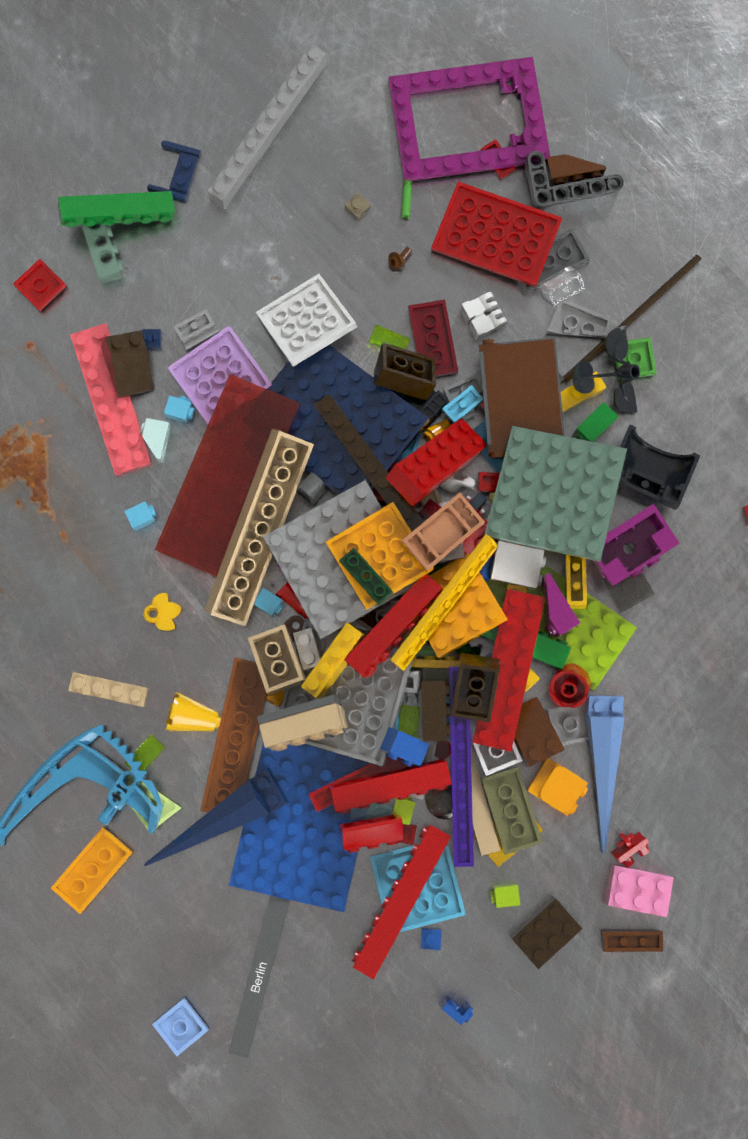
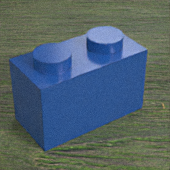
M389 727L380 749L387 752L385 756L397 760L399 757L402 759L401 763L412 767L413 764L421 766L430 744Z

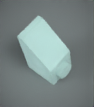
M146 418V422L142 423L141 426L142 437L157 460L163 463L171 425L169 422Z

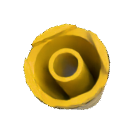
M174 693V702L171 703L165 730L213 732L215 728H219L221 717H218V712L181 693Z

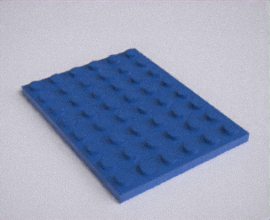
M263 742L255 776L269 768L289 803L268 815L243 825L229 886L344 912L358 851L348 853L347 850H343L338 824L366 819L368 808L359 809L355 807L351 808V811L348 813L339 814V812H335L332 804L317 812L309 793L370 763L308 744L299 746L287 745V749L276 752V750L272 751L270 748H265Z

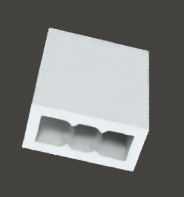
M498 541L489 581L527 587L530 590H535L537 586H541L543 575H540L541 567L544 568L546 556H543L544 550Z

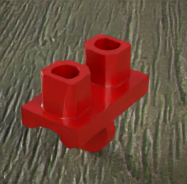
M640 832L635 835L630 833L627 836L620 833L621 841L616 843L617 848L611 853L620 863L629 868L635 862L632 858L634 853L637 852L642 857L650 852L647 845L649 842Z

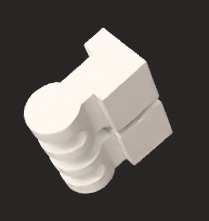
M492 292L485 293L472 301H466L460 307V311L467 324L470 323L469 328L476 341L507 324L505 317L496 319L502 315L501 309L492 311L498 306V303L496 301L487 303L494 298Z

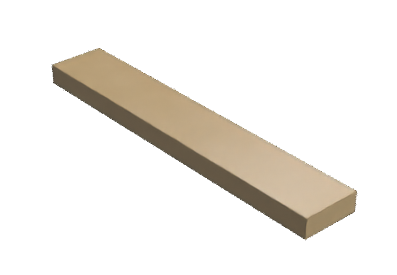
M471 747L473 829L482 856L500 851V847Z

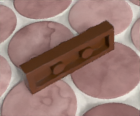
M602 931L603 952H663V931Z

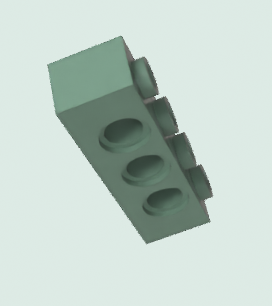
M100 224L97 229H92L93 226L81 225L101 284L123 278L121 271H124L121 259L117 260L116 254L119 252L116 243L111 241L110 237H113L110 225ZM100 241H106L103 246H98ZM105 258H111L110 262L103 263Z

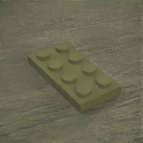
M519 767L481 778L504 854L506 855L543 843Z

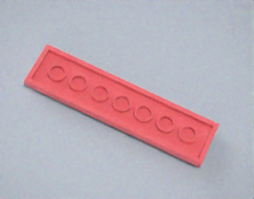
M104 323L70 334L115 475L151 465L150 455L145 440L142 437L143 434H141V428L131 397L129 395L117 398L101 349L104 338L111 336L107 324Z

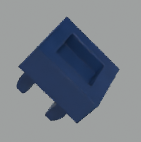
M142 329L147 349H162L161 329Z

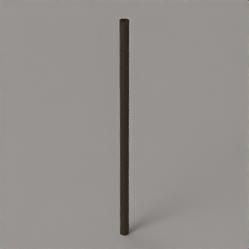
M696 254L618 327H629L701 261V257ZM606 337L579 362H590L605 349ZM576 365L563 376L566 383L572 379Z

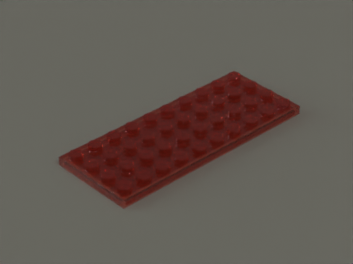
M232 374L229 375L155 547L156 551L217 577L271 430L275 429L288 434L300 407L299 402Z

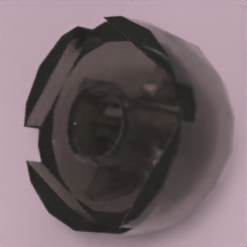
M452 782L444 790L436 791L431 789L426 794V808L432 816L438 819L448 820L453 818Z

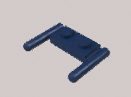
M163 140L161 142L163 148L181 152L170 183V189L149 184L147 190L149 192L172 191L174 199L186 201L201 150Z

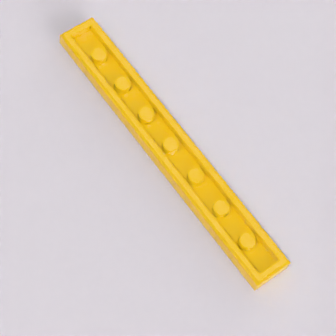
M486 534L391 658V661L404 671L497 549L498 545L489 535Z

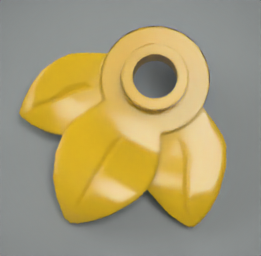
M161 593L153 598L152 604L144 609L143 616L147 622L155 623L160 630L171 631L175 629L172 619L180 614L182 607L176 603L168 602V594ZM151 611L157 612L156 617L152 618L150 616Z

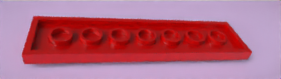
M511 589L506 590L502 611L507 621L498 626L491 657L500 659V673L490 722L477 721L472 743L512 752L546 597Z

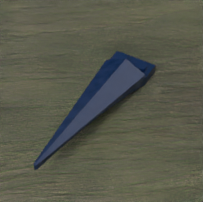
M268 768L245 782L149 859L144 866L268 815L289 803L271 770Z

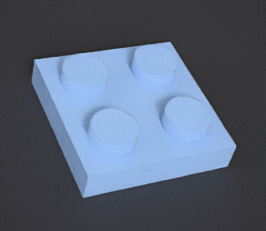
M185 997L152 1024L176 1056L209 1030Z

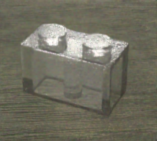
M570 266L538 284L543 300L553 307L585 289L580 272Z

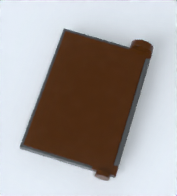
M547 337L494 343L493 339L483 340V344L479 345L489 459L504 458L512 426L565 436L556 338Z

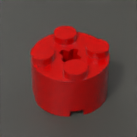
M574 663L564 665L563 669H557L550 682V696L552 700L561 707L576 708L581 706L586 701L591 687L588 673Z

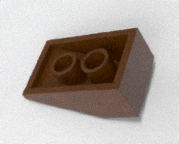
M535 697L522 703L514 741L526 766L530 767L565 749L539 699Z

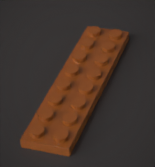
M234 658L200 811L208 813L248 781L260 725L257 716L263 714L267 696L256 662Z

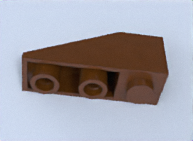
M567 154L547 157L545 163L549 186L602 177L606 171V166Z

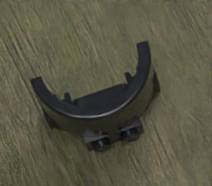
M629 425L620 445L621 448L627 449L618 493L647 506L660 503L676 510L681 504L700 455L694 452L689 455H679L658 449L644 441L637 434V427Z

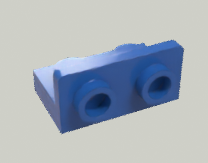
M443 998L439 1003L441 1009L460 1025L463 1022L467 1023L473 1016V1007L467 1001L461 1008L452 999L447 1001Z

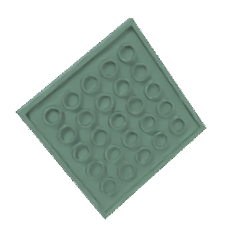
M512 426L484 535L487 534L491 538L601 562L627 449Z

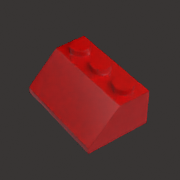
M398 814L338 824L342 848L347 850L348 853L360 851V847L367 846V849L378 848L379 844L382 843L395 845L399 843L398 840H403V822Z

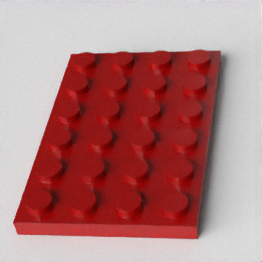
M458 181L431 250L536 287L561 225L562 217Z

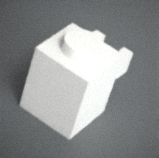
M411 667L404 691L405 694L402 699L403 703L408 701V696L413 697L414 704L418 703L417 693L422 688V668Z

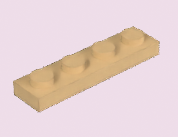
M72 672L68 691L145 707L149 688Z

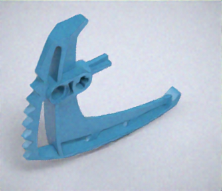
M99 725L81 733L64 744L28 779L0 817V846H4L5 837L36 805L60 786L76 777L92 780L110 790L106 800L108 804L97 818L105 825H108L117 810H121L123 806L129 804L149 823L148 833H154L161 818L164 805L153 781L145 780L147 771H139L142 762H134L135 754H127L128 746H120V738L112 739V731L104 732V725ZM98 736H101L120 753L132 767V770H122L106 756L90 747L89 744ZM79 745L83 747L78 754L60 769H57V764ZM50 772L51 778L29 798V793ZM132 775L134 782L129 786L127 778ZM141 782H143L149 789V791L152 793L153 797L157 802V806L152 801V799L146 794V792L140 787ZM117 794H120L121 800H118ZM22 803L23 805H22L21 809L18 811V813L14 816V818H13V819L10 821V823L7 825V823L9 822V820L11 819V817L13 816V814L15 813V811L18 809V807H19L20 804Z

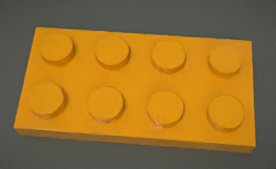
M102 827L50 889L81 914L131 856L133 851L109 830Z

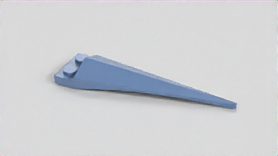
M588 695L585 701V720L595 779L600 851L605 854L625 718L623 716L624 696Z

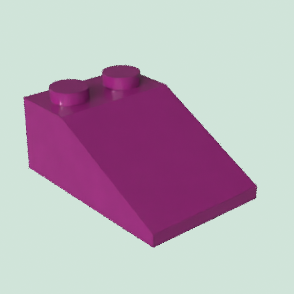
M548 573L542 578L541 582L543 597H546L544 616L547 626H545V629L550 636L557 638L579 625L580 621L552 576Z

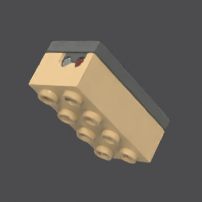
M330 695L257 716L265 748H270L272 751L276 750L277 752L287 749V745L299 746L306 744L305 740L307 739L317 741L324 739L325 734H332L333 736L344 733L343 729L348 728L340 697Z

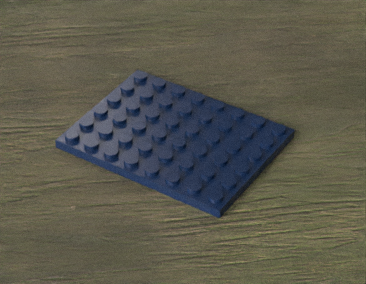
M330 345L295 366H292L288 361L271 382L272 386L262 393L241 419L254 431L262 434L267 440L271 430L275 429L314 444L305 470L309 473H314L323 481L324 485L337 495L365 480L372 492L375 488L314 406L315 403L330 394L387 472L390 471L430 421L428 417L390 389L374 385V377Z

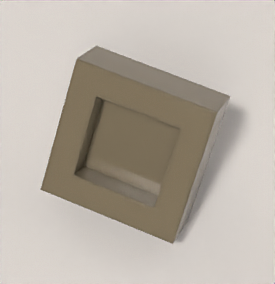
M357 192L344 206L356 219H359L371 207V204Z

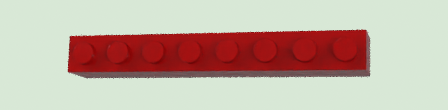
M432 825L428 828L426 826L423 828L419 836L422 838L420 844H415L410 852V855L413 856L409 863H404L400 871L403 873L400 881L396 879L390 890L394 892L390 898H385L381 905V908L384 909L382 914L375 916L371 924L374 927L371 934L367 932L361 942L364 944L361 952L357 950L352 959V962H354L353 968L373 980L451 838L450 835Z

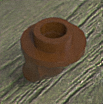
M407 246L401 254L397 252L390 253L388 257L389 265L394 270L401 269L405 266V259L411 254L412 250Z

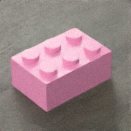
M611 864L604 903L608 906L667 917L674 877Z

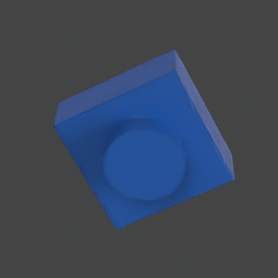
M422 928L420 948L440 950L442 930Z

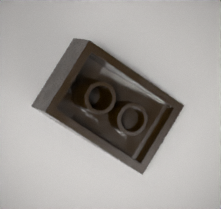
M142 331L105 337L101 344V349L117 398L153 391L154 387L148 352Z
M461 653L451 716L490 722L500 673V659Z

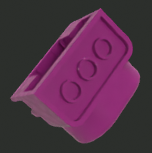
M652 504L608 532L601 562L592 561L604 578L614 586L628 576L634 578L644 571L642 567L647 565L650 568L660 561L659 557L680 543L656 506ZM624 545H631L633 547V553H625L623 549Z

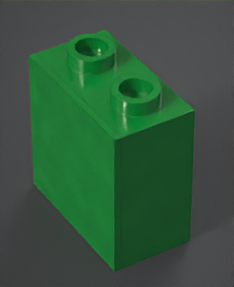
M603 402L576 428L571 437L596 442L614 424L619 416Z

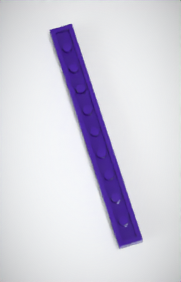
M449 667L454 867H474L470 719L451 716L458 667Z

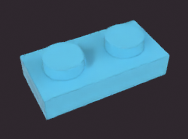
M471 385L444 406L442 411L454 424L483 402L484 399Z

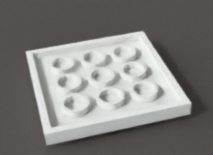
M317 274L256 312L258 318L292 366L297 365L357 328L356 322L320 274Z

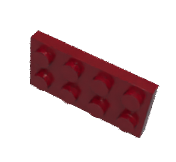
M445 299L408 305L416 353L435 359L436 377L458 373Z

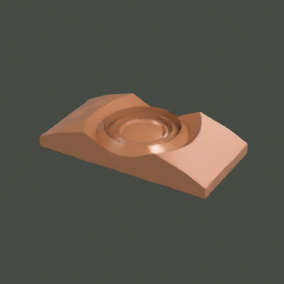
M458 493L401 542L427 572L485 522L465 497Z

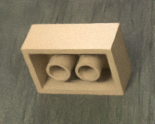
M285 624L248 638L267 694L271 696L304 683L306 678L290 632Z

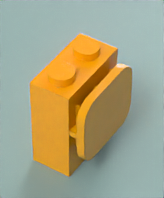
M550 758L543 760L526 791L563 815L568 816L569 814L572 815L577 809L578 805L576 802L579 797L583 798L586 794L588 782Z

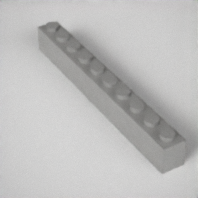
M310 44L207 190L211 201L226 209L327 65L326 52Z

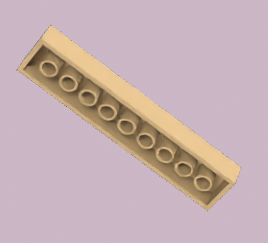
M271 430L204 609L210 615L246 626L272 557V552L263 536L284 525L314 444L279 430Z

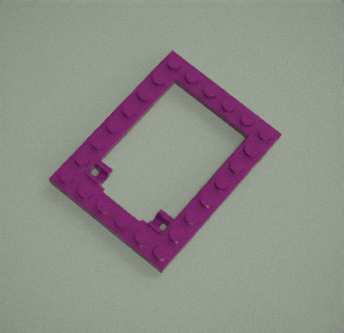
M533 57L388 76L404 181L523 166L527 156L533 151L541 152L544 155L545 162L547 157H551ZM512 80L511 85H506V81ZM500 82L501 92L511 93L517 91L520 94L525 127L524 132L519 136H515V133L509 134L510 147L420 159L410 94ZM536 157L530 158L532 164L539 163Z

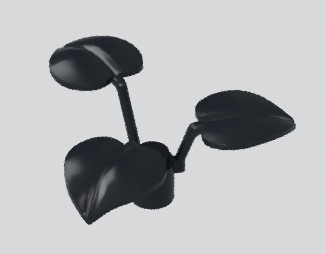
M620 326L608 333L605 339V350L608 355H613L612 359L623 365L617 369V372L593 375V367L589 362H579L573 372V386L579 393L587 394L595 387L593 378L618 376L623 381L618 383L619 387L614 391L613 397L616 408L622 412L637 413L636 397L631 382L639 378L640 368L637 364H630V361L622 360L628 352V340L626 335L627 326Z

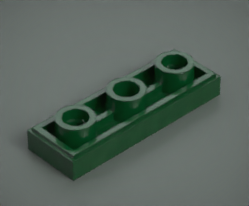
M355 548L339 560L378 606L394 593ZM368 573L370 578L364 579L363 574Z

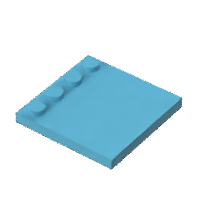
M448 844L400 932L466 915ZM414 845L370 856L381 904H383L386 897L390 898L394 892L390 889L396 879L400 881L403 875L400 871L404 863H409L413 856L410 855V852Z

